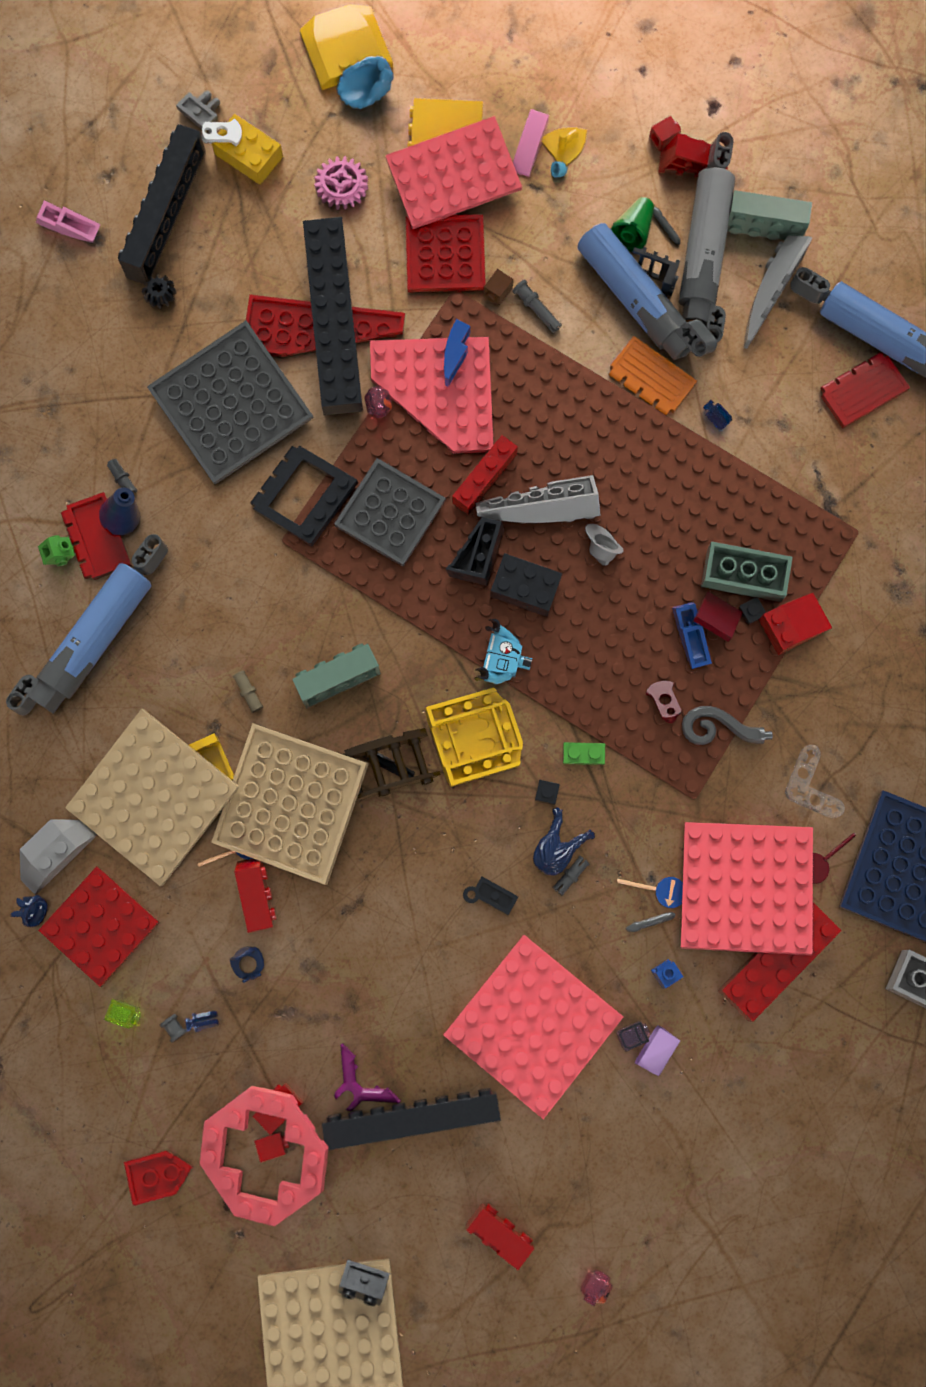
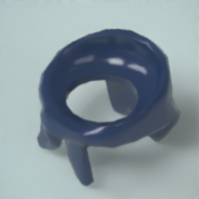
M35 895L34 897H23V900L20 898L16 899L17 905L21 909L12 912L11 917H21L22 924L26 927H35L43 921L47 912V902L40 895Z
M247 946L239 949L230 958V965L234 973L243 979L242 982L245 983L250 979L254 980L261 976L260 972L264 968V958L259 948ZM250 956L255 959L257 966L253 972L245 973L240 969L239 962L243 957Z

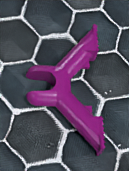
M342 1043L340 1047L343 1084L335 1091V1100L343 1092L351 1091L354 1095V1100L345 1109L347 1111H353L362 1101L399 1104L401 1099H398L399 1097H396L397 1095L389 1087L386 1089H381L379 1086L375 1088H362L356 1082L355 1070L358 1068L354 1060L356 1055Z

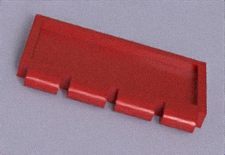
M881 352L869 358L868 362L864 361L852 368V372L847 371L835 378V381L832 380L820 387L823 393L821 398L842 429L908 391L910 388L889 356L884 357Z
M105 492L66 506L67 510L61 512L65 526H71L66 529L71 543H80L73 546L79 563L86 561L80 564L84 579L92 577L93 580H97L110 575L120 563L132 566L122 536L112 534L111 531L101 525L99 520L100 507L108 499Z

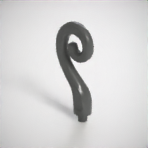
M712 706L696 707L690 710L682 721L684 736L690 742L697 745L710 743L716 735V727L709 720H702L700 722V726L707 730L705 736H698L694 733L693 723L700 717H712L719 720L740 739L750 743L764 744L765 740H772L773 737L772 731H765L764 727L745 726L727 712Z

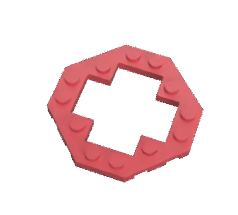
M251 1086L204 1121L200 1165L236 1217L276 1226L324 1191L329 1147L324 1140L321 1141L314 1131L316 1128L307 1115H303L297 1106V1100L291 1094ZM250 1111L287 1119L284 1141L305 1145L300 1185L282 1181L279 1184L278 1201L241 1192L243 1171L223 1166L227 1127L242 1131L248 1129Z

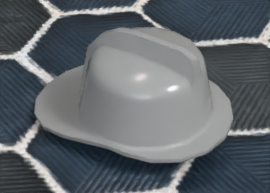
M588 524L585 527V531L591 539L590 554L602 565H608L617 554L624 552L613 536L603 527L596 524Z

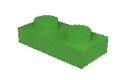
M564 742L563 764L605 765V743Z

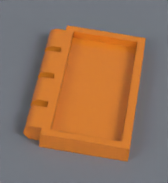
M635 336L632 337L610 365L612 370L609 376L619 383L626 379L623 386L634 394L641 390L642 392L639 397L651 406L657 401L655 409L664 415H667L669 412L674 413L697 383L696 379Z

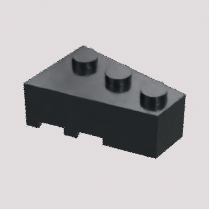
M485 517L480 519L468 536V540L462 549L460 548L457 552L455 559L447 566L446 571L449 577L488 586L505 530L502 521Z

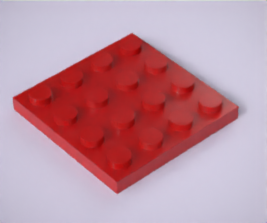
M451 215L412 229L408 216H406L408 292L484 290L486 278L483 215Z
M96 866L38 931L99 987H102L160 922L102 869Z

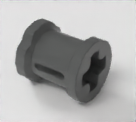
M176 1014L160 1024V1027L164 1028L171 1037V1043L188 1032L187 1029H183L176 1019Z

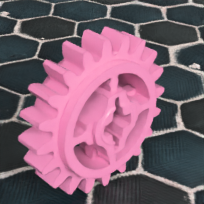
M337 156L336 162L328 159L329 165L322 163L323 170L317 169L318 176L314 177L315 190H317V196L322 198V203L328 201L329 207L336 204L337 210L340 208V205H343L346 210L347 204L354 207V201L360 203V196H366L365 190H368V177L366 176L365 169H361L360 163L354 165L353 158L347 162L346 156H344L342 161ZM327 186H330L331 190H334L336 193L330 191Z

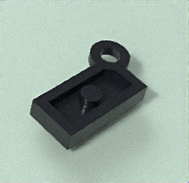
M482 876L476 887L469 886L463 892V898L466 902L475 903L479 899L506 915L510 914L519 897ZM469 891H474L476 896L475 898L470 899L468 898L467 893Z

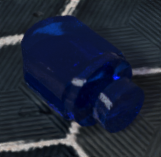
M710 400L703 409L705 411L708 410L706 413L707 418L719 430H722L732 422V416L721 404L713 405L714 402Z
M218 1012L192 1013V1019L190 1017L185 1018L187 1031L192 1030L194 1027L196 1033L201 1029L218 1026V1019L208 1020L216 1018Z

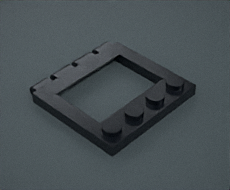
M299 445L298 448L291 446L284 456L288 462L283 460L279 462L272 472L276 478L269 476L260 488L265 493L257 492L250 504L254 506L253 509L256 513L313 547L354 490L358 481ZM304 461L334 480L299 526L268 506L300 462Z

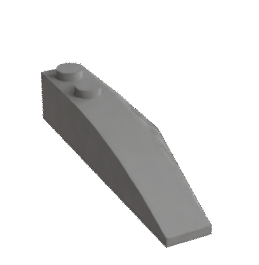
M787 236L784 243L780 241L775 249L777 253L775 258L770 257L765 266L767 268L766 274L759 286L750 311L744 341L745 349H748L803 259L812 241V237Z
M593 475L547 483V487L541 489L535 486L529 488L530 492L523 494L517 491L510 493L508 498L505 499L499 496L475 503L477 516L519 523L571 522L575 519H591L595 516H601L599 494Z

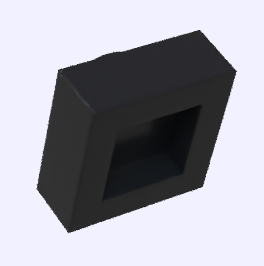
M758 597L738 607L743 612L742 615L748 625L759 620L763 614L767 613Z
M539 780L535 801L555 805L560 784Z

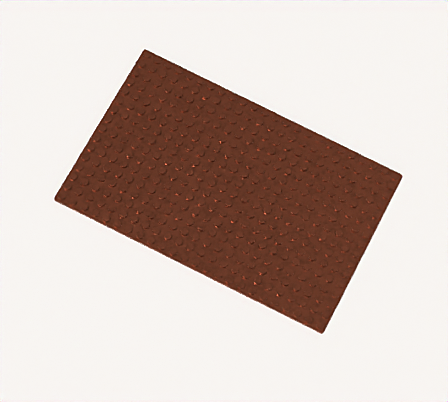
M452 291L420 339L448 338L456 319L471 326L469 337H489L493 445L503 435L518 446L516 457L479 502L499 496L505 499L508 498L510 493L517 491L523 494L530 492L529 488L535 486L541 489L547 487V483L593 475L599 494L601 516H595L591 519H575L571 522L519 523L502 521L505 530L488 586L449 577L446 571L447 566L455 559L457 552L460 548L462 549L468 540V536L482 518L477 516L476 506L467 515L452 504V495L487 452L453 454L443 442L436 439L427 431L426 427L417 422L400 404H397L392 399V409L388 412V407L384 404L387 394L383 391L333 464L357 479L358 484L313 547L289 532H286L282 542L480 667L484 666L491 633H494V631H487L485 627H493V623L489 619H497L501 626L509 630L522 645L521 656L532 658L530 670L517 668L516 676L505 681V683L596 740L605 743L612 750L691 799H696L735 734L715 718L700 717L693 723L694 733L698 736H705L707 730L700 726V722L702 720H709L716 727V735L710 743L697 745L690 742L684 736L682 731L683 718L690 710L696 707L712 706L727 712L742 724L786 653L777 654L759 620L748 625L743 615H741L733 637L729 642L703 627L712 664L691 669L672 608L692 602L696 604L698 611L708 591L737 609L740 605L755 598L701 587L707 548L711 541L793 557L787 596L784 600L777 602L758 598L765 611L769 612L810 593H813L818 601L859 531L459 291ZM377 458L446 498L445 503L404 567L334 526V523ZM327 475L324 477L294 523L299 526L303 523L334 479ZM588 524H596L606 529L624 550L622 554H617L606 566L602 565L590 554L591 539L585 531V527ZM504 553L563 573L548 617L490 597V591ZM670 681L675 683L672 690L682 713L673 723H667L665 720H662L654 700L646 695L648 688L656 682ZM662 696L659 701L667 705L671 702V699L668 696Z

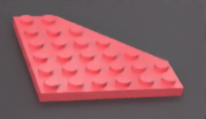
M468 337L465 343L468 346V355L449 387L445 386L444 355L448 338L370 341L371 381L376 386L386 391L387 395L390 394V398L400 404L410 416L426 427L427 431L436 439L443 442L453 454L486 453L493 446L489 337Z

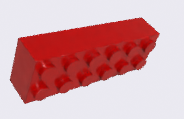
M813 902L812 955L755 952L718 991L748 1022H753L842 930Z

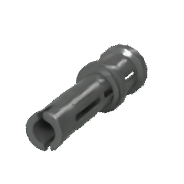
M522 280L514 287L512 292L524 301V306L530 307L552 333L559 330L562 324L538 299V293L531 290L526 280Z

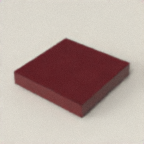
M708 591L693 621L729 642L733 637L743 612Z

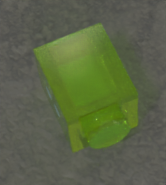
M112 999L104 1020L128 1029L133 1028L139 1022L141 1013H139L140 1007Z

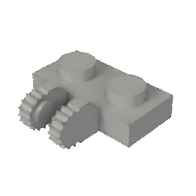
M205 91L198 98L189 92L176 106L181 113L202 129L204 122H216L218 120V116L214 111L219 107L220 100L215 97L205 105L212 96L209 91Z

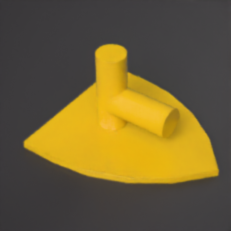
M575 127L556 129L543 136L542 143L556 161H561L568 165L582 151L586 141L587 130Z

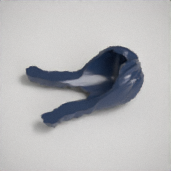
M558 807L553 808L554 820L550 830L539 841L533 854L535 866L546 875L560 874L570 863L576 849L585 843L586 840L595 838V833L589 829L584 834H579L572 838L569 842H561L559 834L563 822V810Z

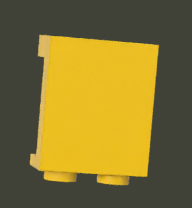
M215 733L189 744L192 749L233 781L234 773Z

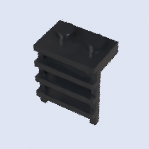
M634 247L633 253L640 255L639 265L643 266L645 257L651 259L649 269H644L649 277L662 281V293L666 297L668 295L672 297L679 277L676 274L680 260L672 262L668 260L669 256L665 255V258L657 256L658 252L656 251L651 254L646 252L647 248L645 247L642 250ZM655 262L662 263L659 274L653 273Z

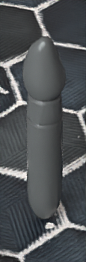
M655 207L653 216L658 220L671 240L679 245L681 243L679 236L663 216L661 210Z
M668 912L640 922H633L626 927V930L637 932L641 928L672 920L676 914Z

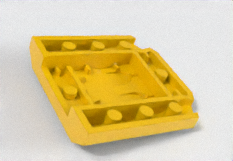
M346 5L314 16L300 29V35L322 90L337 86L345 69L369 56H382L387 60L390 68L393 67V61L370 6Z
M495 688L425 708L432 738L445 778L450 787L520 766L523 741L510 703L503 699Z

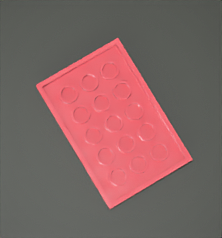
M495 116L385 155L412 229L522 190V185Z

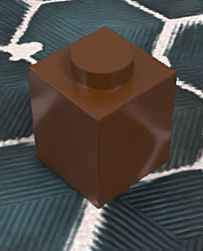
M497 269L484 286L485 298L489 302H495L500 306L512 290L514 279Z

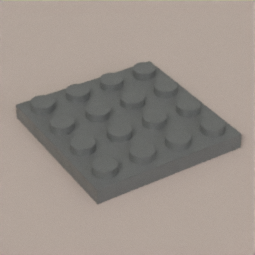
M377 458L334 523V526L404 567L445 503L446 498Z

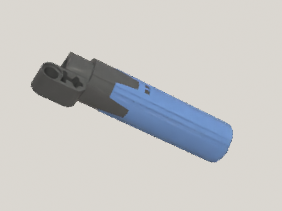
M606 223L593 226L581 237L577 249L659 349L664 348L673 360L682 358L691 351L699 357L715 351L717 341L700 320L686 322Z

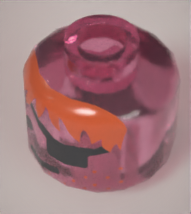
M372 387L365 394V405L370 415L382 418L392 409L390 393L388 390L383 389V387Z
M597 1269L594 1272H588L580 1287L581 1293L585 1295L583 1300L593 1306L596 1303L604 1304L613 1288L610 1282L611 1278Z

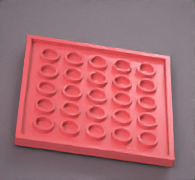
M685 822L681 949L812 955L813 827Z
M523 935L443 1036L544 1119L623 1019V1016L528 937Z

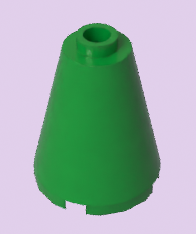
M647 197L638 198L611 226V231L629 252H633L634 247L642 250L647 243L655 208L654 203Z

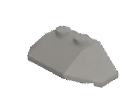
M50 819L20 848L21 881L35 895L38 894L97 834L80 820Z

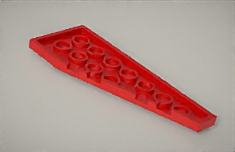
M249 295L246 321L271 356L284 357L316 351L310 301ZM352 307L356 343L403 334L405 313Z

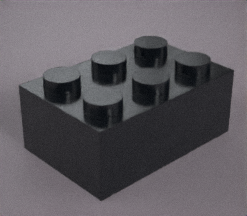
M504 553L490 591V597L548 617L563 573Z

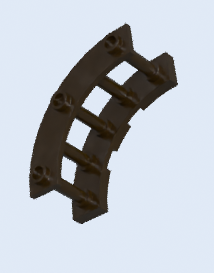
M425 728L403 732V736L394 738L392 735L344 750L345 753L343 755L355 759L364 755L369 758L378 786L363 792L361 786L356 803L376 795L379 797L391 794V790L417 783L427 785L434 782L433 778L441 775L440 771L428 772L419 744L421 743L420 739L428 736ZM409 744V746H412L421 775L408 777L399 749L401 745ZM387 748L389 751H392L401 779L390 784L385 783L377 758L378 751Z

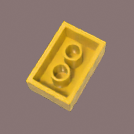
M234 113L228 122L235 119L240 124L242 130L241 141L237 146L229 142H212L214 154L261 185L283 158L281 144ZM221 129L218 135L225 136L227 131Z

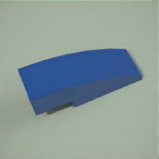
M456 319L450 331L444 355L445 386L447 387L451 384L468 355V346L465 343L470 336L471 326Z
M691 602L673 607L672 610L691 669L712 664L703 626L693 621L697 613L696 604Z

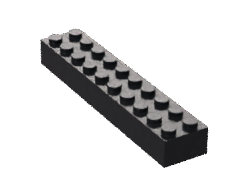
M342 217L304 220L303 229L323 415L362 412L363 404Z

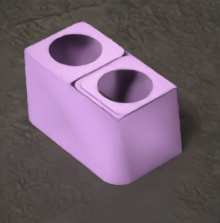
M657 1025L650 1035L648 1042H646L636 1058L635 1064L659 1076L680 1040L663 1027Z

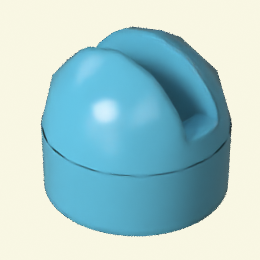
M554 161L552 163L551 174L553 177L560 178L567 173L568 169L564 162Z

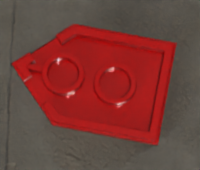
M168 1151L124 1162L133 1206L176 1195L193 1166Z

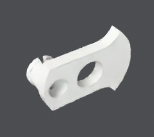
M235 119L231 122H204L202 141L204 143L229 142L237 146L241 141V126ZM225 129L227 135L220 136L217 134V130Z

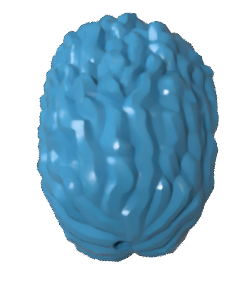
M369 56L342 72L337 91L345 105L362 109L380 100L391 90L394 75L385 58L382 56Z

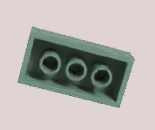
M734 190L727 231L733 234H749L752 237H768L771 240H786L787 236H804L810 224L812 202Z
M711 541L707 548L701 587L782 602L787 596L793 557Z
M369 644L356 645L352 648L353 651L347 654L344 652L339 653L333 657L334 660L327 663L322 661L316 664L314 669L308 672L303 670L295 675L296 677L292 680L306 709L381 674Z

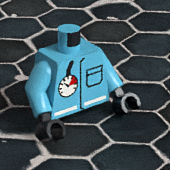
M489 619L493 623V627L486 626L485 629L487 631H494V633H491L484 666L475 669V671L480 672L481 676L474 677L476 681L484 680L499 684L515 677L517 668L530 670L532 658L521 656L522 645L509 630L501 626L497 619Z

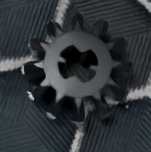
M158 273L154 279L150 276V282L144 281L145 287L142 288L145 301L149 302L151 307L157 305L161 309L163 304L169 307L168 301L174 302L175 298L173 295H176L173 281L169 280L166 275L161 278Z

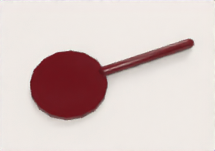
M852 833L825 857L821 854L813 853V884H819L828 877L830 869L827 860L856 836L855 833Z

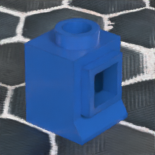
M669 959L651 970L662 989H666L683 978L675 962H671Z

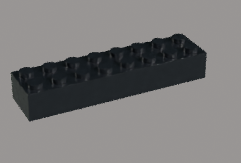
M177 124L176 129L171 132L170 143L168 147L164 148L163 159L156 167L153 181H150L146 198H143L141 201L139 214L134 217L133 228L126 235V244L118 254V261L127 279L144 284V281L150 282L149 277L153 276L206 152L200 131Z
M491 1088L478 1090V1094L470 1095L469 1092L457 1093V1098L448 1099V1095L435 1097L434 1102L427 1103V1099L414 1101V1105L406 1106L404 1102L393 1104L392 1109L384 1110V1106L371 1108L369 1113L364 1114L362 1110L349 1112L346 1117H341V1113L329 1115L322 1123L324 1141L329 1147L328 1150L501 1121L496 1091H491Z

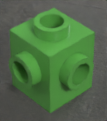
M51 536L38 546L43 565L56 564V566H63L75 556L69 537Z

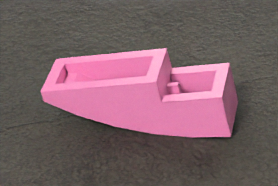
M530 110L513 161L518 174L530 176L548 125L549 115Z
M46 201L43 202L36 218V223L66 236L92 243L100 227V224L65 207L61 209Z

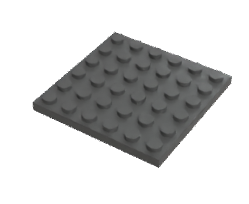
M246 320L147 386L214 484H217L314 418Z

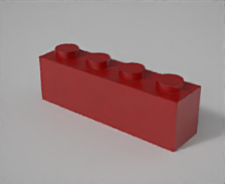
M501 435L452 495V504L469 515L476 506L475 503L482 499L516 457L518 446Z

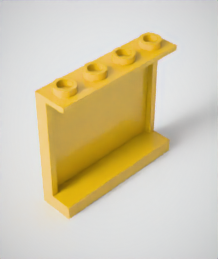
M414 98V106H410V118H413V123H409L408 131L409 136H412V140L408 141V147L482 121L483 101Z

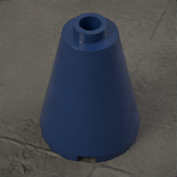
M128 488L117 489L100 507L99 520L101 525L111 531L112 534H129L139 524L140 512L134 493Z

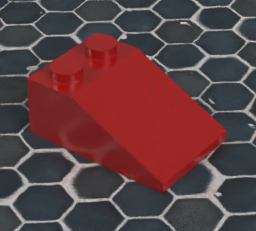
M813 593L783 604L763 614L759 619L778 655L833 628Z

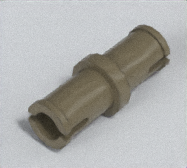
M245 671L235 674L233 678L241 691V697L245 698L251 713L262 709L263 705L255 693L256 688L251 685Z

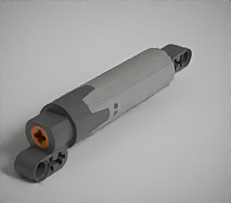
M721 132L711 143L708 168L700 171L698 175L678 301L683 306L682 317L686 322L700 320L715 337L717 343L722 339L726 318L725 310L720 306H716L736 178L734 174L726 170L731 162L734 143L732 135L728 132Z

